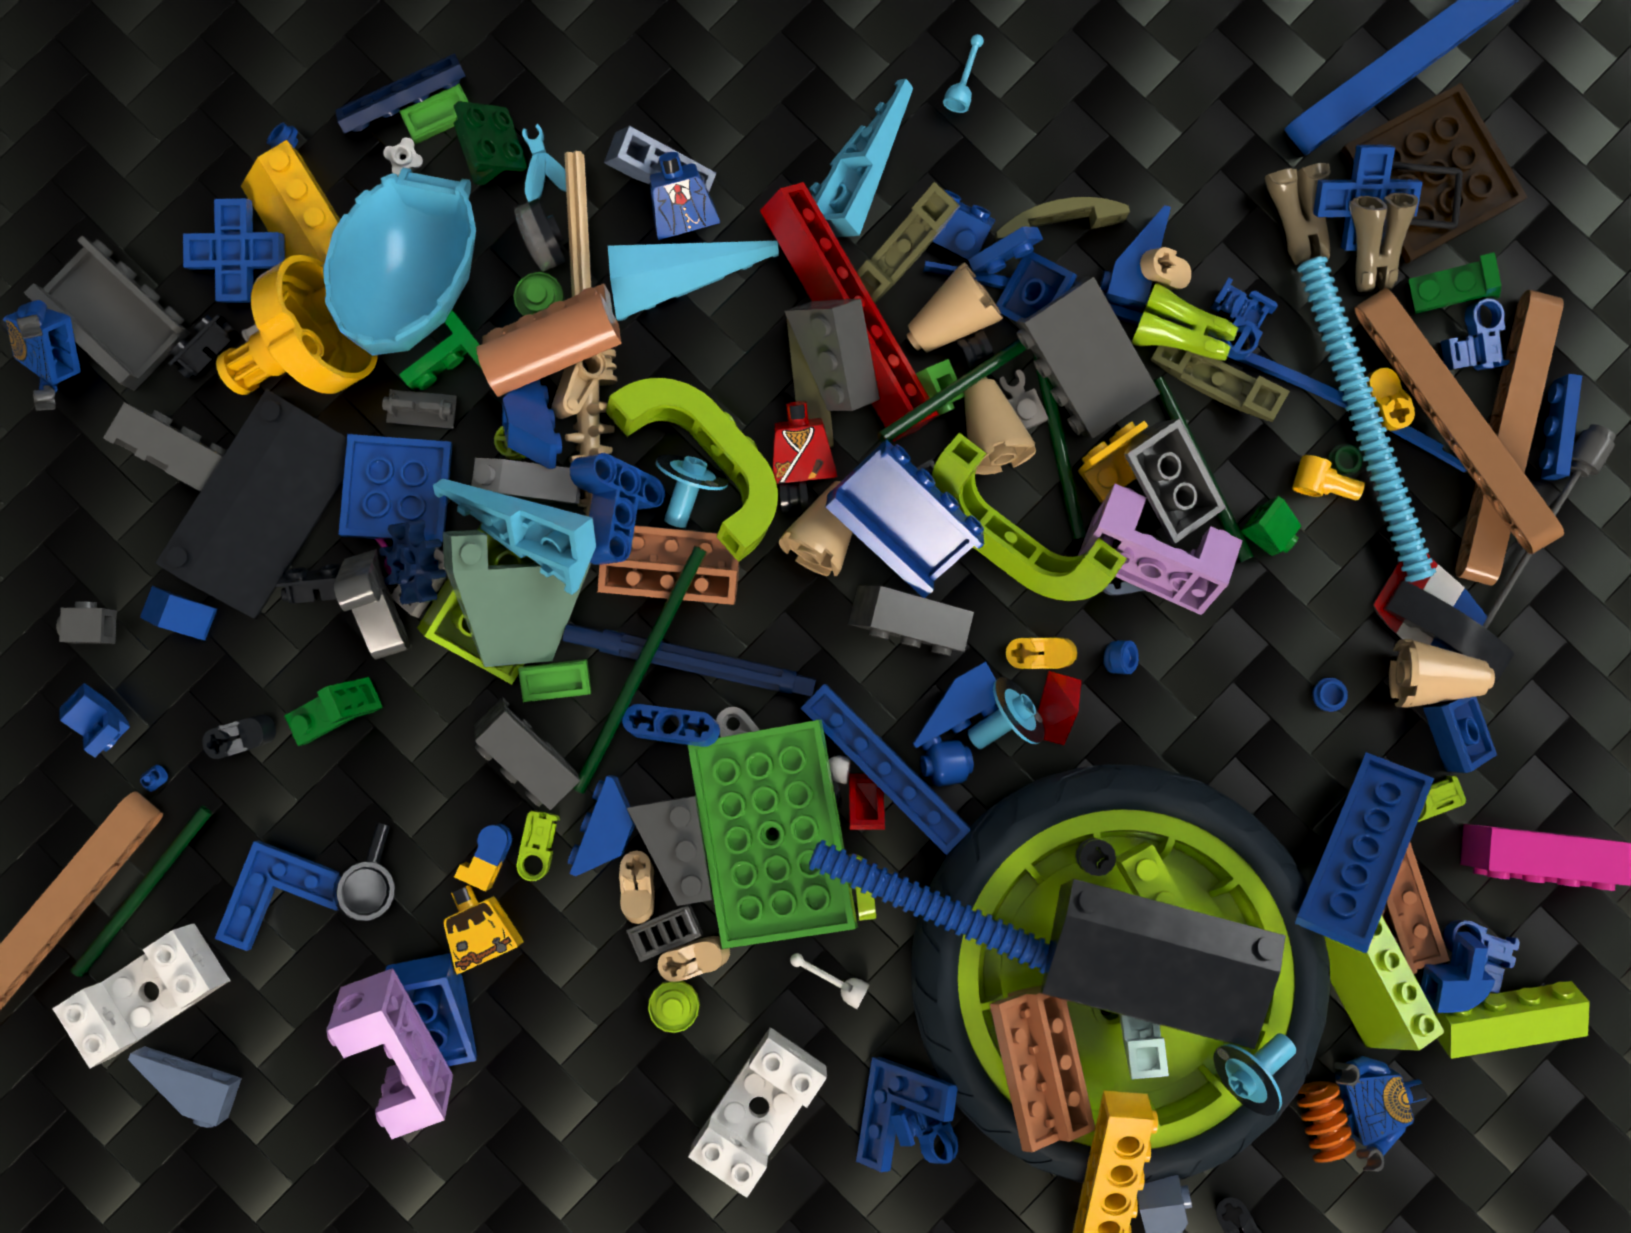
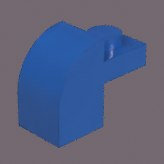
M85 683L60 707V721L83 736V750L95 758L102 750L108 751L118 739L130 728L125 716L109 700Z
M1456 932L1450 964H1425L1421 989L1430 1006L1437 1013H1455L1470 1010L1483 1002L1493 988L1495 979L1484 970L1488 961V947L1470 932Z

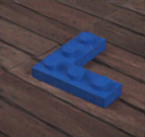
M259 840L253 841L215 939L245 951L251 950L275 888L335 911L339 910L333 898V888L340 872Z
M872 1057L856 1162L879 1172L890 1171L896 1131L890 1116L900 1111L901 1105L942 1122L953 1121L958 1090L956 1085L886 1058Z

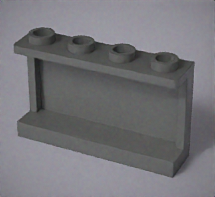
M81 236L77 241L84 247L44 288L33 283L24 294L32 301H43L47 305V309L70 316L75 342L119 384L135 391L170 355L169 352L183 338L185 339L190 332L181 325L185 320L170 306L164 309L157 302L161 297L145 283L140 286L133 280L137 276L134 271L122 261L116 264L110 258L113 252L98 239L91 242L84 236Z
M1082 276L1074 281L1073 288L1030 317L1019 319L1016 321V325L1019 328L1017 336L1026 349L1031 348L1037 359L1034 361L1037 371L1043 378L1048 377L1051 382L1053 398L1061 407L1065 406L1070 417L1067 420L1072 430L1077 435L1081 434L1093 439L1160 394L1095 278L1092 276Z

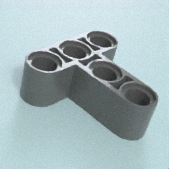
M379 549L345 558L334 582V591L340 607L343 611L352 610L369 652L375 660L409 649V639L390 591L384 582V579L388 577V573L384 567L385 559L380 555Z

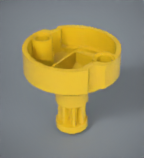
M293 255L264 272L256 279L251 292V307L254 321L259 330L250 336L248 342L238 348H229L218 355L216 360L220 378L233 392L240 395H248L259 388L260 383L267 378L280 376L287 372L309 389L320 393L334 394L365 378L373 371L378 355L372 356L339 331L326 307L323 262L306 255Z

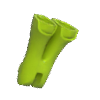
M1155 283L1131 343L1136 346L1173 347L1211 359L1225 361L1231 349L1230 346L1208 335L1222 340L1233 341L1239 328L1227 319L1194 307L1168 288ZM1160 317H1164V318H1168V319L1177 321V322H1179V323H1182V324L1186 325V326L1189 327V328L1183 327V326H1181V325H1178V324H1176V323H1173V322H1171V321L1165 320V319L1160 318Z

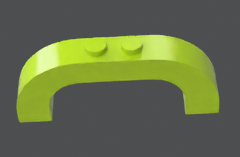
M649 378L630 383L611 394L606 413L627 437L651 422L668 421L680 425L693 436L735 483L742 497V508L722 522L716 537L738 562L749 555L764 538L774 518L778 502V489L774 474L766 459L758 451L755 442L738 429L730 414L723 412L709 396L687 383L666 378Z
M958 433L938 458L933 468L932 477L936 482L935 486L943 494L949 492L954 496L960 505L959 509L967 517L973 515L984 528V545L980 549L976 546H973V548L1026 588L1048 598L1078 601L1091 598L1104 590L1114 579L1127 558L1100 538L1096 540L1086 553L1075 557L1061 556L1045 548L984 501L975 484V472L987 453Z

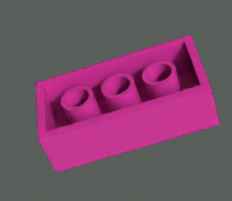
M1464 824L1460 864L1473 867V874L1487 875V877L1516 878L1528 882H1552L1558 885L1580 887L1581 885L1595 889L1615 891L1616 884L1626 886L1631 884V843L1593 837Z

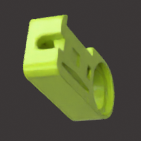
M1446 775L1445 780L1432 784L1418 822L1465 805L1466 797L1456 776Z
M537 810L530 811L527 814L516 866L518 874L523 879L537 881L548 873L553 855V850H549V848H552L557 825L554 822L560 821L558 815ZM530 855L538 856L542 860L543 868L537 875L529 874L525 870L524 862Z

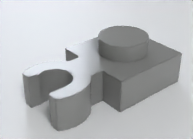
M1020 369L1014 373L1018 382L1016 386H1009L1004 376L999 379L1000 389L1004 394L1010 396L1008 401L1027 430L1048 420V416L1035 388L1027 392L1025 391V376Z

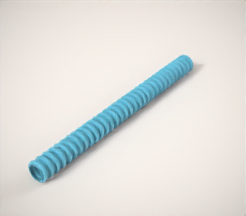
M1315 257L1301 263L1297 271L1303 274L1300 280L1302 283H1306L1304 291L1306 293L1309 292L1310 295L1307 300L1313 303L1311 311L1316 312L1317 315L1314 317V320L1320 323L1318 331L1323 332L1322 342L1327 343L1324 349L1326 352H1330L1331 356L1328 357L1329 362L1333 361L1334 364L1331 369L1333 372H1337L1338 376L1335 377L1336 382L1340 381L1341 384L1338 389L1340 392H1344L1345 396L1342 397V400L1347 401L1346 411L1351 412L1352 416L1349 417V421H1354L1355 426L1352 429L1358 433V436L1355 437L1356 441H1361L1362 446L1359 449L1365 453V456L1362 457L1363 461H1368L1369 466L1366 469L1372 473V476L1369 477L1370 481H1374L1376 484L1373 490L1379 493V496L1376 498L1377 501L1382 502L1383 506L1380 507V510L1385 511L1384 521H1388L1390 525L1387 527V530L1393 533L1390 539L1396 542L1397 546L1394 547V550L1400 553L1397 559L1399 562H1403L1404 566L1401 567L1402 572L1406 571L1407 574L1404 579L1406 582H1414L1433 576L1436 573V569L1431 568L1430 563L1433 560L1427 557L1426 553L1429 552V549L1424 548L1423 545L1426 540L1424 537H1420L1419 533L1422 532V528H1417L1418 517H1413L1412 513L1415 512V508H1410L1409 502H1412L1411 497H1406L1405 493L1408 492V488H1403L1402 482L1405 481L1404 477L1400 478L1398 472H1401V468H1396L1395 462L1398 460L1397 457L1392 456L1391 452H1394V448L1388 445V442L1391 440L1390 437L1385 436L1384 432L1387 431V428L1381 425L1384 419L1378 416L1377 412L1380 411V408L1374 405L1377 399L1371 396L1373 388L1367 385L1370 379L1364 376L1366 368L1361 367L1360 364L1363 359L1357 356L1359 348L1354 347L1353 344L1356 339L1350 336L1352 328L1347 327L1346 324L1349 319L1343 316L1345 308L1340 307L1339 304L1342 299L1336 296L1339 290L1338 287H1333L1332 283L1335 282V279L1329 275L1332 271L1331 267H1326L1327 257Z

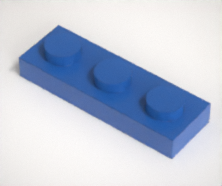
M1567 374L1554 380L1549 388L1548 402L1550 403V411L1543 427L1546 442L1545 449L1539 458V467L1542 469L1541 479L1555 481L1570 476L1582 383L1581 375Z

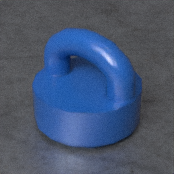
M1117 640L1109 643L1104 653L1106 670L1117 674H1132L1136 670L1139 653L1135 643L1129 640Z

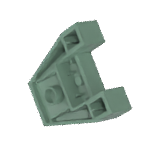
M479 530L443 532L444 567L483 666L493 667L553 661L591 563L587 567L578 591L571 595L564 591L566 584L554 575L545 577L541 574V566L537 563L488 566L487 534Z

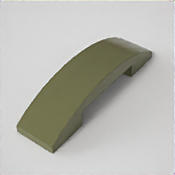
M936 182L912 207L913 211L870 260H866L857 271L874 303L914 264L960 207Z
M1071 197L1046 202L1022 212L1007 222L996 232L993 244L1021 227H1038L1088 216L1091 229L1124 223L1130 213V209L1126 204L1097 197Z
M787 318L795 401L807 402L808 419L822 418L830 448H834L831 411H828Z
M1158 346L1151 358V361L1199 392L1239 411L1271 422L1274 421L1290 392L1261 376L1255 379L1220 360L1211 359L1178 348Z

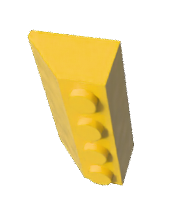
M285 140L257 157L241 188L248 199L252 201L254 209L268 232L285 234V259L293 255H306L325 263L331 237L340 218L301 155Z

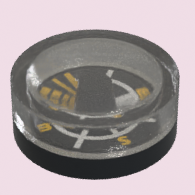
M536 198L513 208L522 239L541 271L544 272L565 263L566 259L559 244L564 238L554 216L550 215L547 217L539 199Z

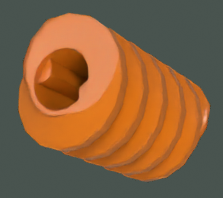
M1310 1082L1302 1085L1298 1094H1305V1097L1298 1100L1297 1105L1309 1108V1111L1301 1115V1119L1303 1121H1313L1312 1125L1305 1128V1133L1317 1135V1138L1309 1141V1147L1321 1149V1152L1314 1154L1312 1158L1313 1161L1320 1163L1342 1159L1356 1148L1355 1141L1350 1138L1352 1135L1351 1127L1345 1124L1348 1121L1347 1113L1341 1110L1344 1107V1102L1338 1097L1340 1088L1333 1082Z

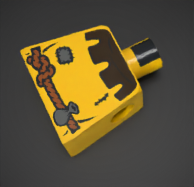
M471 885L451 893L459 912L443 919L457 975L515 949L524 943L522 937L494 896L478 903Z

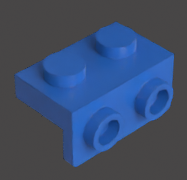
M945 190L960 207L933 242L969 259L980 252L996 220L990 217L991 212L978 205H973L971 208L960 202V196Z

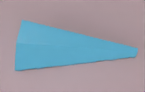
M907 79L897 80L893 96L886 104L880 102L876 106V117L867 127L861 125L830 163L831 170L821 184L815 182L810 187L813 199L836 237L860 236L913 91V87Z
M746 241L608 246L610 281L617 321H623L628 316L639 311L654 308L656 304L673 297L678 298L719 281L735 271L750 268L759 261L772 256H779L778 242Z
M441 479L433 484L434 494L437 497L447 496L459 505L457 511L463 516L469 514L482 522L481 529L520 558L525 556L531 558L541 566L540 573L545 577L554 575L566 584L564 591L571 595L578 591L596 548L592 517L447 479Z

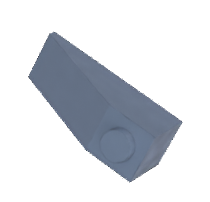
M628 126L615 132L604 163L636 180L650 184L649 176L662 172L659 157L667 152L677 151ZM677 152L682 166L691 163L697 166L709 192L716 172Z
M146 1046L130 1053L128 1060L182 1116L193 1119L194 1124L211 1128L219 1125L229 1117L242 1078Z
M1179 1175L1144 1183L1143 1190H1138L1139 1210L1146 1233H1182L1188 1225L1186 1209L1192 1208L1189 1187L1188 1185L1181 1186Z

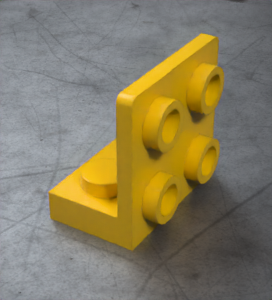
M1145 420L1135 426L1133 421L1109 439L1111 442L1109 446L1103 441L1082 458L1085 464L1078 472L1100 503L1104 501L1114 484L1125 487L1136 479L1124 453L1131 440L1148 427Z

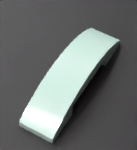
M1119 1014L1130 1078L1134 1080L1169 1076L1165 1041L1161 1037L1160 1025Z

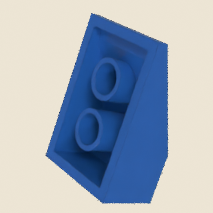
M451 953L387 965L385 971L394 969L447 1065L453 1066L476 1061L477 1052L464 981L461 973L457 975L455 972Z

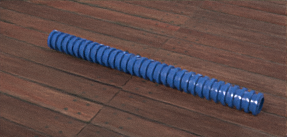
M825 840L817 843L808 864L810 865V870L813 871L817 868L820 870L819 874L824 875L826 872L830 874V879L832 880L837 877L841 879L840 883L843 885L848 882L851 884L850 888L855 889L857 886L861 888V893L865 894L868 891L872 893V898L879 896L884 903L887 900L893 902L892 906L895 908L899 905L903 907L902 911L906 913L908 910L913 911V916L915 917L922 915L924 916L923 920L926 922L931 919L937 927L942 924L945 926L944 930L949 931L951 928L955 930V935L957 936L962 933L966 935V940L970 941L973 938L976 940L977 945L984 943L987 949L995 948L1000 955L1004 952L1007 954V958L1011 960L1014 957L1018 958V963L1023 964L1027 962L1029 963V968L1034 969L1036 966L1039 968V972L1044 974L1050 943H1045V938L1040 937L1036 939L1034 938L1035 934L1031 932L1028 935L1024 934V929H1013L1014 925L1011 923L1004 925L1003 920L1000 918L995 921L992 919L993 916L991 914L982 915V910L977 909L975 912L971 910V905L967 904L964 907L959 900L955 902L950 901L951 897L948 895L945 897L939 896L940 892L937 890L933 893L929 891L930 887L928 886L924 888L919 887V882L914 881L913 884L908 882L909 878L906 876L901 879L898 877L897 872L890 874L887 872L888 868L883 867L881 870L877 868L878 864L876 863L872 865L867 864V859H856L857 855L854 853L851 856L847 855V850L845 849L838 851L834 844L829 847L825 845Z

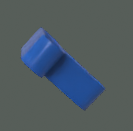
M606 453L576 458L570 466L571 480L577 487L592 494L589 517L593 518L596 548L590 563L602 565L623 562L629 557L631 552L637 510L660 506L665 498L663 484L658 478Z

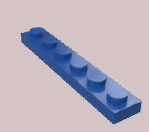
M823 684L801 707L813 721L822 720L824 732L946 855L971 831L970 827L827 684Z

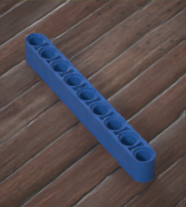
M1519 0L1456 1L1294 119L1284 131L1304 156L1308 155Z

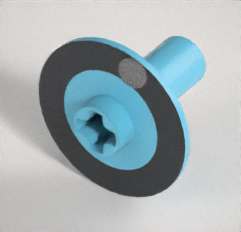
M661 455L656 460L657 467L663 473L677 480L664 518L665 522L679 528L687 527L699 488L723 490L728 486L729 481L723 473L696 457Z
M1000 677L995 680L993 693L999 709L968 729V736L971 742L978 749H983L1012 729L1028 743L1039 744L1042 742L1045 736L1043 720L1029 696L1018 684L1009 678Z
M1281 1033L1276 1034L1254 1055L1233 1044H1223L1215 1050L1213 1059L1216 1071L1225 1087L1239 1102L1250 1110L1265 1116L1274 1115L1280 1110L1282 1097L1272 1075L1296 1054V1047L1287 1036Z

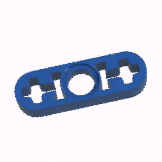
M634 704L627 709L622 719L623 726L629 733L643 739L707 747L715 743L720 734L718 722L704 712ZM643 716L654 723L653 726L647 723H639L636 726L634 721ZM670 717H677L679 726L676 731L671 734L664 733L663 725L665 721ZM688 723L692 727L697 728L703 727L705 723L709 730L708 732H702L700 736L696 731L688 729Z

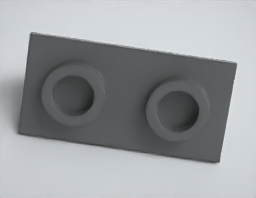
M390 390L389 397H384L382 402L383 410H387L386 423L454 429L457 396Z

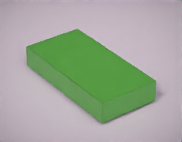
M460 83L399 111L415 144L454 127L453 123L458 120L454 104L458 101L468 102Z
M587 659L522 666L518 669L523 702L588 695L592 692Z

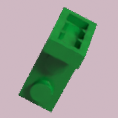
M1495 252L1481 255L1478 262L1409 279L1415 314L1485 297V299L1500 298L1502 287Z
M451 310L445 320V324L453 334L399 374L406 385L415 392L419 389L425 390L433 385L437 380L436 376L446 368L450 370L458 366L464 359L463 355L467 352L481 368L476 347L480 344L453 310Z
M365 677L326 686L317 691L319 697L284 715L297 745L302 746L358 716L373 713L383 708L370 678Z

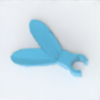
M538 124L536 129L539 135L536 139H529L526 129L523 128L522 135L533 155L525 182V195L528 202L536 198L540 199L542 196L545 175L561 191L566 192L565 169L546 153L543 143L544 133Z

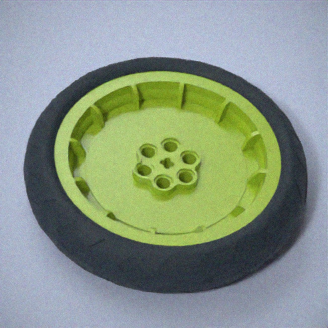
M1094 765L1040 778L1003 798L970 826L971 831L946 855L929 886V891L934 893L937 890L940 892L939 896L941 897L948 895L951 897L950 901L953 902L959 900L964 907L967 904L971 905V910L975 912L977 909L982 910V915L991 914L993 920L997 921L1000 918L1003 920L1004 925L1011 923L1014 925L1013 929L1018 930L1022 928L1024 929V934L1028 935L1031 932L1035 934L1034 938L1036 939L1040 937L1045 938V943L1047 944L1050 943L1060 886L1072 879H1077L1133 894L1116 863L1113 869L1103 876L1090 875L1079 867L1075 858L1076 849L1082 841L1092 837L1109 843L1115 850L1116 857L1143 841L1153 844L1190 910L1286 935L1281 972L1255 1049L1238 1046L1254 1055L1276 1034L1281 1033L1287 1036L1296 1047V1054L1272 1075L1281 1093L1282 1106L1276 1114L1271 1116L1258 1114L1244 1106L1229 1092L1221 1081L1214 1065V1052L1219 1046L1230 1043L1160 1025L1161 1037L1165 1041L1169 1076L1132 1080L1125 1054L1119 1014L1103 1015L1100 1009L1067 1001L1095 1127L1104 1090L1148 1094L1152 1110L1157 1111L1158 1129L1156 1134H1151L1150 1137L1151 1158L1149 1162L1144 1163V1183L1174 1175H1179V1179L1182 1180L1214 1168L1242 1152L1277 1121L1299 1092L1314 1062L1326 1024L1330 995V960L1325 937L1295 924L1309 889L1307 882L1285 847L1254 815L1233 799L1209 785L1184 775L1140 765ZM919 915L912 945V997L921 1038L940 1079L956 1085L958 1090L955 1104L985 1135L1003 1149L1039 1170L1083 1183L1095 1130L1070 1142L1059 1140L1032 1153L1022 1151L990 1008L991 1003L1007 998L1008 993L1041 986L1044 974L1040 973L1039 968L1036 966L1034 969L1028 967L1029 963L1027 962L1020 964L1018 963V958L1014 957L1011 960L1007 958V954L1004 952L1000 955L997 953V949L992 948L989 950L984 943L977 945L975 939L971 938L968 941L965 939L966 935L961 933L957 936L955 935V930L950 928L949 931L944 930V925L940 924L937 927L934 925L933 920L929 919L926 922L923 920L924 916Z

